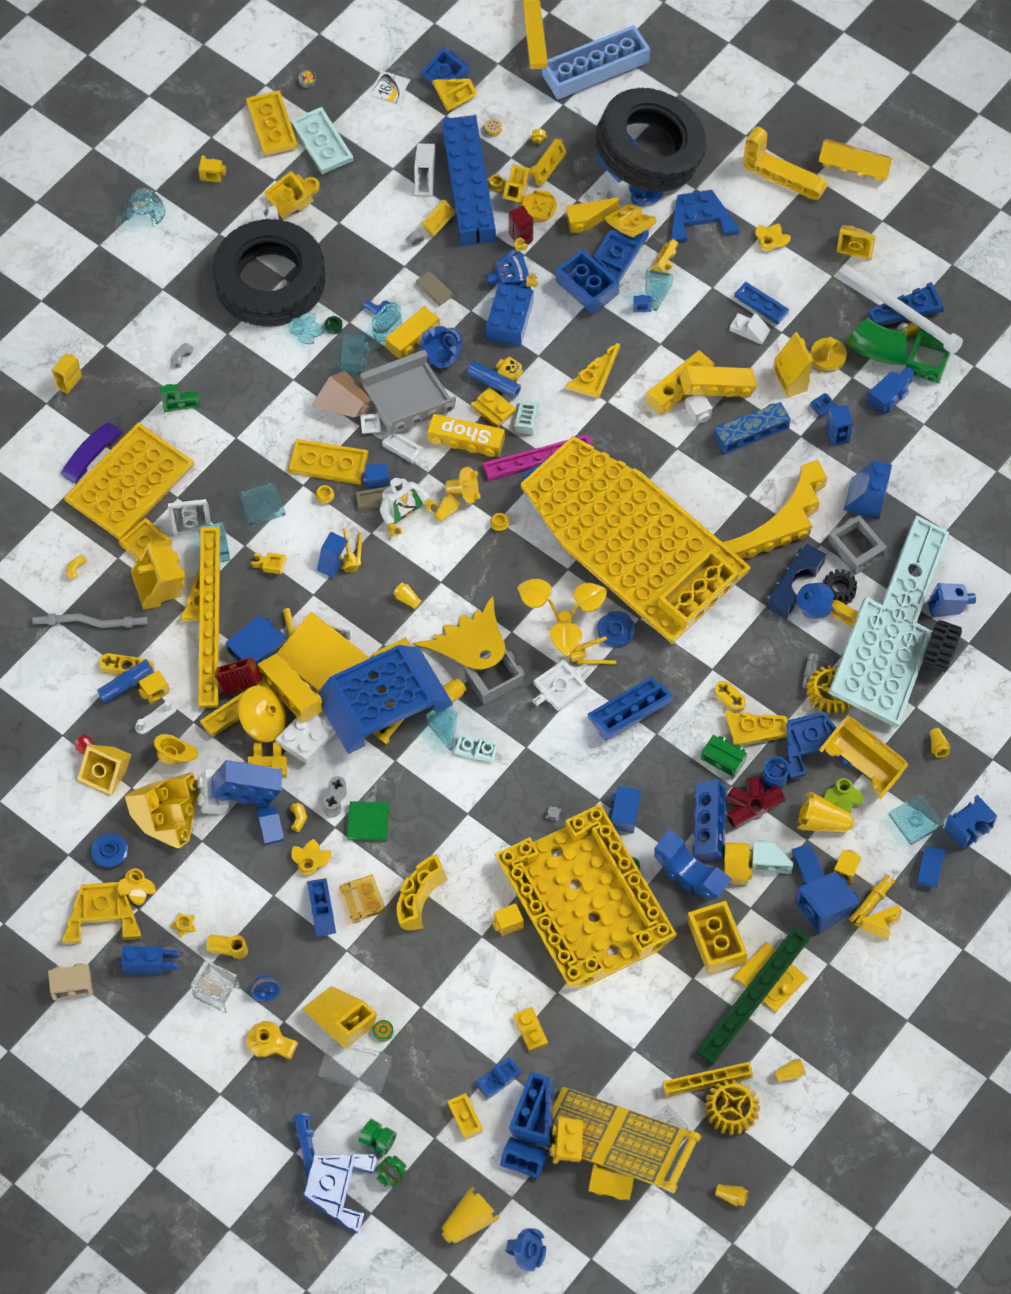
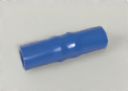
M475 361L468 367L467 375L514 399L518 396L521 390L520 384Z
M145 659L97 689V692L104 703H107L138 684L143 678L154 673V670L148 660Z

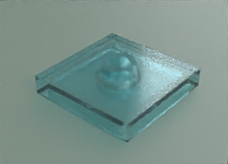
M274 482L238 492L250 526L286 515Z
M922 793L891 810L888 814L910 845L944 826V823Z

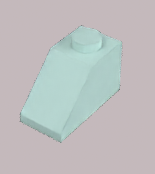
M766 840L754 841L752 871L792 873L793 862L775 843H769Z

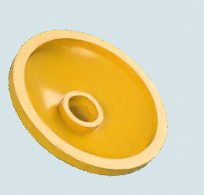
M253 686L242 693L238 702V715L245 731L257 741L264 743L275 741L285 730L287 724L286 710L281 699L275 692L264 686Z

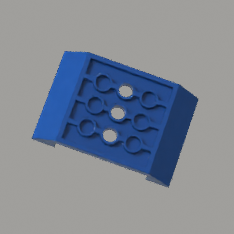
M407 645L395 646L330 676L317 693L322 699V710L348 754L365 747L364 737L430 706H432L435 713H438L453 705L421 649ZM372 674L379 675L376 679L369 678ZM380 688L387 689L384 693L377 692ZM389 702L395 703L393 707L385 706Z

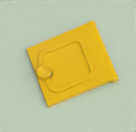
M765 942L738 970L733 978L736 981H740L747 988L776 949L770 943ZM791 964L763 1002L776 1013L803 985L808 977Z

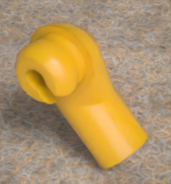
M82 554L67 564L65 574L68 575L70 580L78 577L77 568L86 563V559Z
M293 803L290 811L295 815L296 819L291 829L300 832L307 819V814L302 804Z

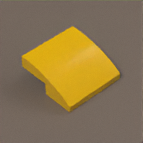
M627 204L605 217V220L612 227L632 237L656 224V217L642 214V207Z

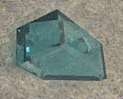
M452 706L438 713L432 710L426 714L427 724L449 751L453 749L458 716Z

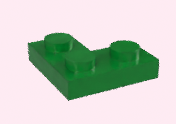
M178 384L160 386L164 412L201 407L198 391H188L180 394Z

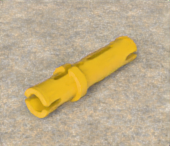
M885 874L878 885L873 886L871 893L853 915L849 917L851 923L858 917L854 925L859 927L862 918H865L877 903L886 897L885 893L895 884L893 878L886 883L891 876Z

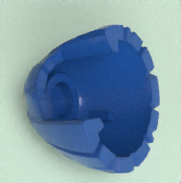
M437 326L427 329L421 336V351H426L428 362L432 365L434 364L435 367H449L458 359L463 340L457 329Z

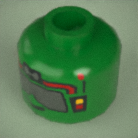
M387 1156L376 1168L378 1175L376 1179L384 1187L387 1185L395 1187L405 1177V1168L407 1166L397 1156Z

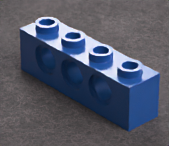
M718 779L696 783V791L694 793L696 809H694L695 827L693 828L695 841L692 848L693 854L702 863L723 860L725 849L726 786Z

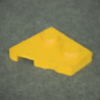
M436 79L432 81L447 111L478 95L470 79Z

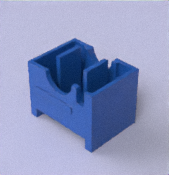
M977 794L974 797L973 804L969 802L958 813L953 814V816L950 814L947 817L944 829L965 850L971 844L977 843L978 836L976 833L989 834L990 830L994 828L997 815Z

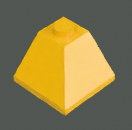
M842 225L839 233L837 253L872 260L876 236L860 228Z
M87 745L77 780L109 795H113L127 771L131 754L116 747Z

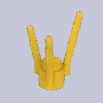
M343 528L344 538L348 540V543L346 545L347 554L344 555L343 559L341 555L339 557L343 562L341 569H344L345 572H355L361 566L362 533L359 532L357 556H355L350 550L347 529Z
M607 637L596 638L578 645L570 654L571 661H577L578 665L584 663H617L615 660L583 659L587 657L585 648L607 640Z

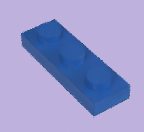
M746 281L735 292V298L777 325L789 313V308Z

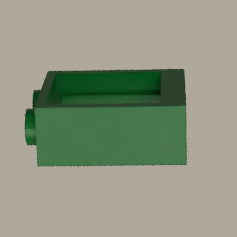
M920 328L906 368L914 370L913 377H920L929 382L940 384L951 353L944 349L942 342ZM919 346L945 353L939 369L914 361Z

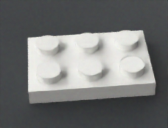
M322 710L321 713L304 723L296 718L276 738V743L307 764L336 732Z

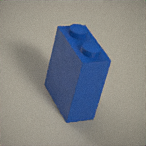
M259 615L227 640L225 644L227 652L236 661L253 657L257 665L276 654L286 642V637L280 630L277 631L268 618L264 619Z

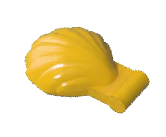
M261 1021L253 1025L247 1033L246 1043L248 1049L257 1057L278 1054L291 1059L298 1045L297 1041L282 1036L279 1026L271 1021Z

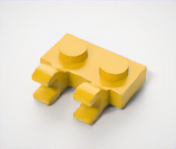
M254 742V757H248V764L282 769V777H287L288 759L287 756H282L281 745L273 742V756L262 757V742Z

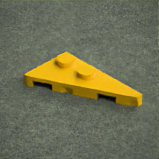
M616 343L614 346H611L601 358H596L586 369L579 372L573 381H568L566 389L599 399L620 349V344Z

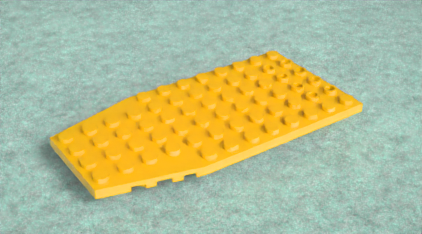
M574 436L521 483L522 490L561 547L671 644L676 642L751 570V567L641 471L626 466V463L620 460H614L605 452L601 453L595 450L593 446Z

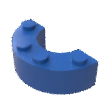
M670 829L654 848V857L666 871V876L680 883L683 890L687 893L693 892L707 900L716 899L732 880L731 877L717 866L714 868L708 867L696 860L686 849L685 841Z

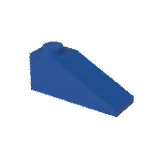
M327 878L307 881L316 937L335 934L336 928Z

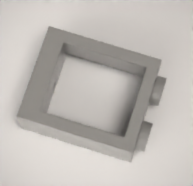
M860 515L854 519H848L844 525L839 528L835 527L829 533L828 544L855 575L886 555L887 546ZM856 528L873 546L872 549L858 558L840 540L841 537Z
M506 648L505 654L500 661H503L513 678L491 690L487 689L477 674L485 669H472L464 666V676L483 705L523 684L525 673L520 665L517 666L514 662L515 658L512 652L507 651ZM489 653V654H487V655H485V656H483V657H481V658H482V659H487V658L490 657L491 653Z

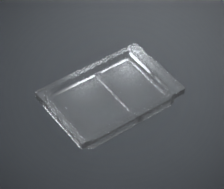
M330 1039L318 1078L381 1095L393 1056L356 1044H352L345 1050L336 1040Z

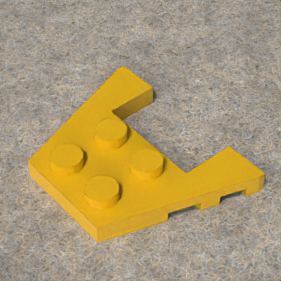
M119 882L81 884L71 918H69L66 932L62 938L63 944L81 943L82 923L123 921V940L142 939L127 896H122L118 893L117 887Z

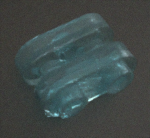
M394 302L386 304L372 319L373 337L375 340L384 342L389 334L402 325V312L399 304Z

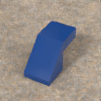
M333 532L329 533L321 547L317 566L318 572L334 579L343 563L339 557L348 543L346 538Z

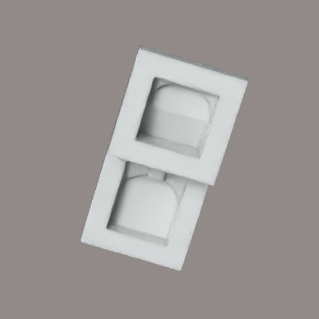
M369 403V410L364 415H360L362 434L381 432L379 415L371 403Z

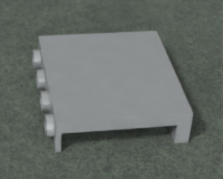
M425 350L360 374L359 386L371 399V405L390 434L402 431L411 425H417L424 420L432 419L433 414L449 413L455 408L456 397L450 398L428 365V354Z

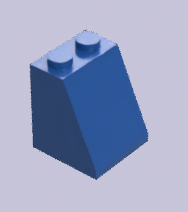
M873 461L851 478L843 510L880 519L892 465Z
M835 871L799 887L795 904L817 933L821 934L854 913L859 907L860 899L854 891L849 889L846 879L843 876H839Z

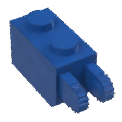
M906 368L899 374L897 372L888 373L868 392L867 402L882 414L888 410L891 411L900 399H904L908 395V388L913 381L914 370Z
M122 946L121 967L124 974H162L164 970H178L179 964L177 962L165 961V958L180 957V952L178 950H164L163 947Z

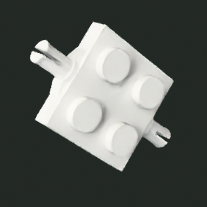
M565 660L559 662L534 680V685L541 694L532 699L533 703L538 706L547 700L557 711L588 690V686L581 678V675L589 670L588 666L584 663L575 669L569 666Z

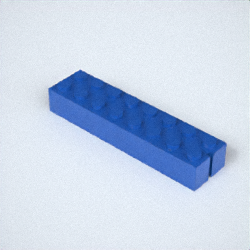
M476 115L441 119L442 136L460 245L476 244V230H479L480 243L495 242L496 228Z

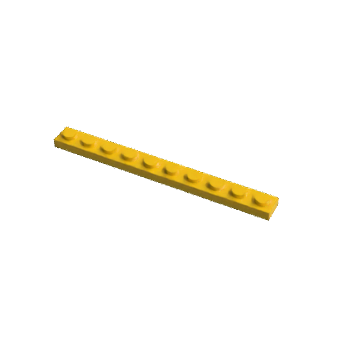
M201 527L199 708H218L219 683L215 678L217 667H219L220 527Z

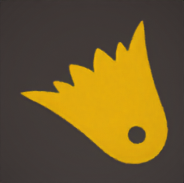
M493 596L485 606L483 613L478 609L475 611L474 619L461 615L460 627L444 625L446 636L434 634L433 637L436 640L412 643L444 654L472 669L492 667L505 654V643L495 617ZM489 651L491 655L487 659L480 658V653Z

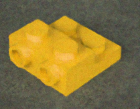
M292 171L264 192L272 205H276L277 212L283 219H286L297 209L302 211L314 201L312 198L314 193L308 186L304 187L303 185L304 179L300 174L295 175Z

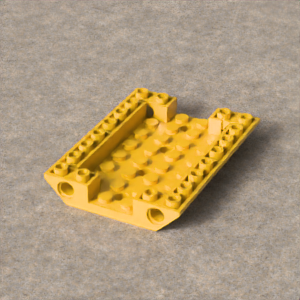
M601 804L565 820L564 828L535 842L529 837L495 854L496 859L569 988L588 987L659 952L677 936ZM559 849L562 851V855L555 857L551 852ZM576 881L581 884V887L579 889H572L570 884ZM596 914L600 919L597 922H592L589 920V916ZM615 947L619 950V953L617 955H610L607 950Z

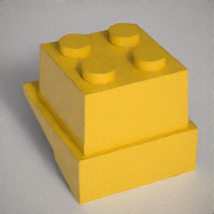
M148 542L140 559L136 560L131 569V575L143 610L160 607L161 602L182 597V589L185 588L183 581L185 574L183 568H179V556L177 552H174L172 545L153 548L152 542Z

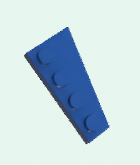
M932 282L926 284V287L922 289L912 290V293L909 295L897 297V299L922 316L941 313L944 310V306ZM885 303L869 310L870 319L881 326L908 320Z

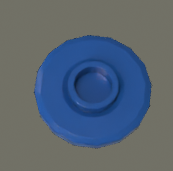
M106 833L94 841L91 847V855L94 862L99 866L114 868L125 861L128 855V846L126 840L120 835Z

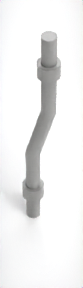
M79 613L66 615L48 614L47 616L32 618L33 625H57V623L80 621L99 628L121 626L132 628L133 625L148 624V617L132 618V616H127L124 619L99 620Z

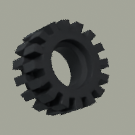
M835 569V573L830 571L829 575L825 576L823 583L828 585L835 595L833 600H838L847 605L848 602L851 603L855 598L857 580H855L854 575L850 577L851 572L848 571L845 574L844 569L841 572ZM835 583H842L847 587V590L845 592H837L833 590L832 586Z

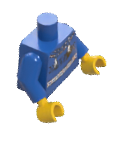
M518 238L515 241L516 247H513L503 258L496 262V273L487 275L489 285L500 283L525 289H531V286H538V281L535 280L538 277L534 273L529 274L523 254L520 253V250L525 251L528 248V245L524 243V239Z

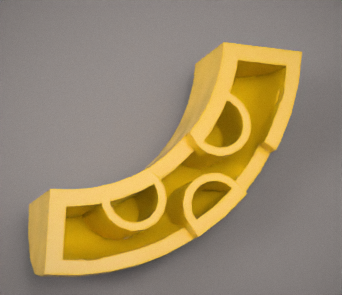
M437 853L417 865L416 870L410 877L405 879L400 889L401 893L397 902V916L399 924L404 930L411 931L423 928L422 909L427 897L436 887L448 881Z

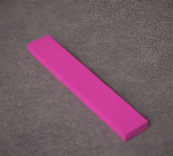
M588 434L576 437L592 446ZM568 440L482 463L487 481L529 471L554 454Z

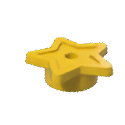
M500 174L487 178L489 192L495 190L501 194L502 187L505 186L506 181L503 180Z
M178 913L176 921L170 926L178 930L179 936L183 937L187 932L196 931L192 924L195 916Z

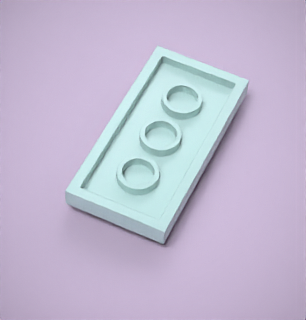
M322 107L291 120L293 129L321 174L353 161L352 154Z

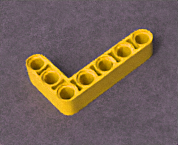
M754 127L745 141L743 166L752 173L808 198L819 200L828 186L827 181L816 174L766 153L767 132L761 127Z

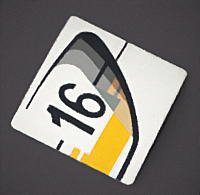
M382 71L376 80L370 96L399 104L410 79Z

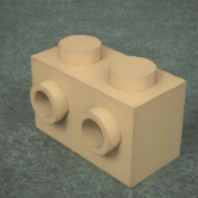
M78 963L73 965V967L65 968L60 966L55 967L53 970H48L50 993L53 1000L94 994L89 964Z

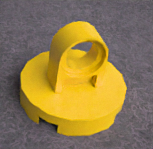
M832 337L818 340L811 347L812 364L823 372L839 370L846 362L847 351L845 346Z

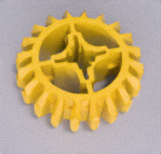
M829 665L827 669L822 666L820 671L815 670L814 675L809 677L811 681L807 683L806 694L809 696V702H813L814 708L819 707V712L826 710L827 715L833 712L836 716L838 711L843 714L845 709L850 710L852 707L851 704L841 699L837 700V697L828 693L838 665L835 669H832L831 665ZM828 680L827 683L822 684V686H818L823 681Z
M734 1079L731 1084L724 1080L723 1086L717 1083L716 1089L711 1088V1095L706 1096L708 1102L705 1103L704 1108L708 1109L705 1111V1115L710 1117L708 1122H716L714 1125L715 1130L722 1127V1133H725L727 1129L730 1130V1135H733L734 1130L740 1135L742 1128L748 1131L749 1125H755V1120L759 1118L757 1112H760L761 1107L757 1105L760 1102L759 1098H754L756 1092H749L751 1086L747 1085L744 1088L743 1081H740L739 1085H737ZM730 1094L739 1095V1097H733ZM722 1097L724 1106L721 1107L720 1111H717L715 1104ZM747 1103L749 1112L743 1117L741 1108ZM731 1117V1118H733L735 1121L727 1120V1119H725V1118Z

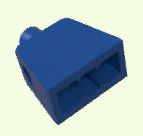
M937 583L927 601L931 618L961 614L966 605L976 603L975 593H967L964 584Z

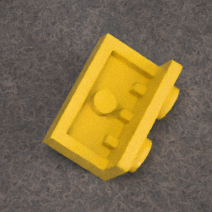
M559 1117L556 1124H553L551 1128V1137H554V1144H551L550 1156H553V1163L557 1164L559 1160L580 1162L582 1159L583 1120Z

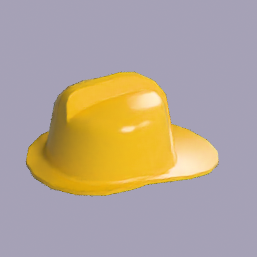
M162 734L154 740L159 760L167 765H179L182 762L193 761L198 757V750L194 746L172 735Z

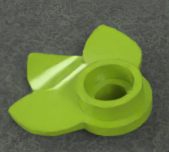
M846 778L837 780L834 787L828 789L824 796V799L849 813L853 808V804H863L862 793L855 789L852 782ZM841 787H846L847 790H846V791H843V790H841L840 788H841Z

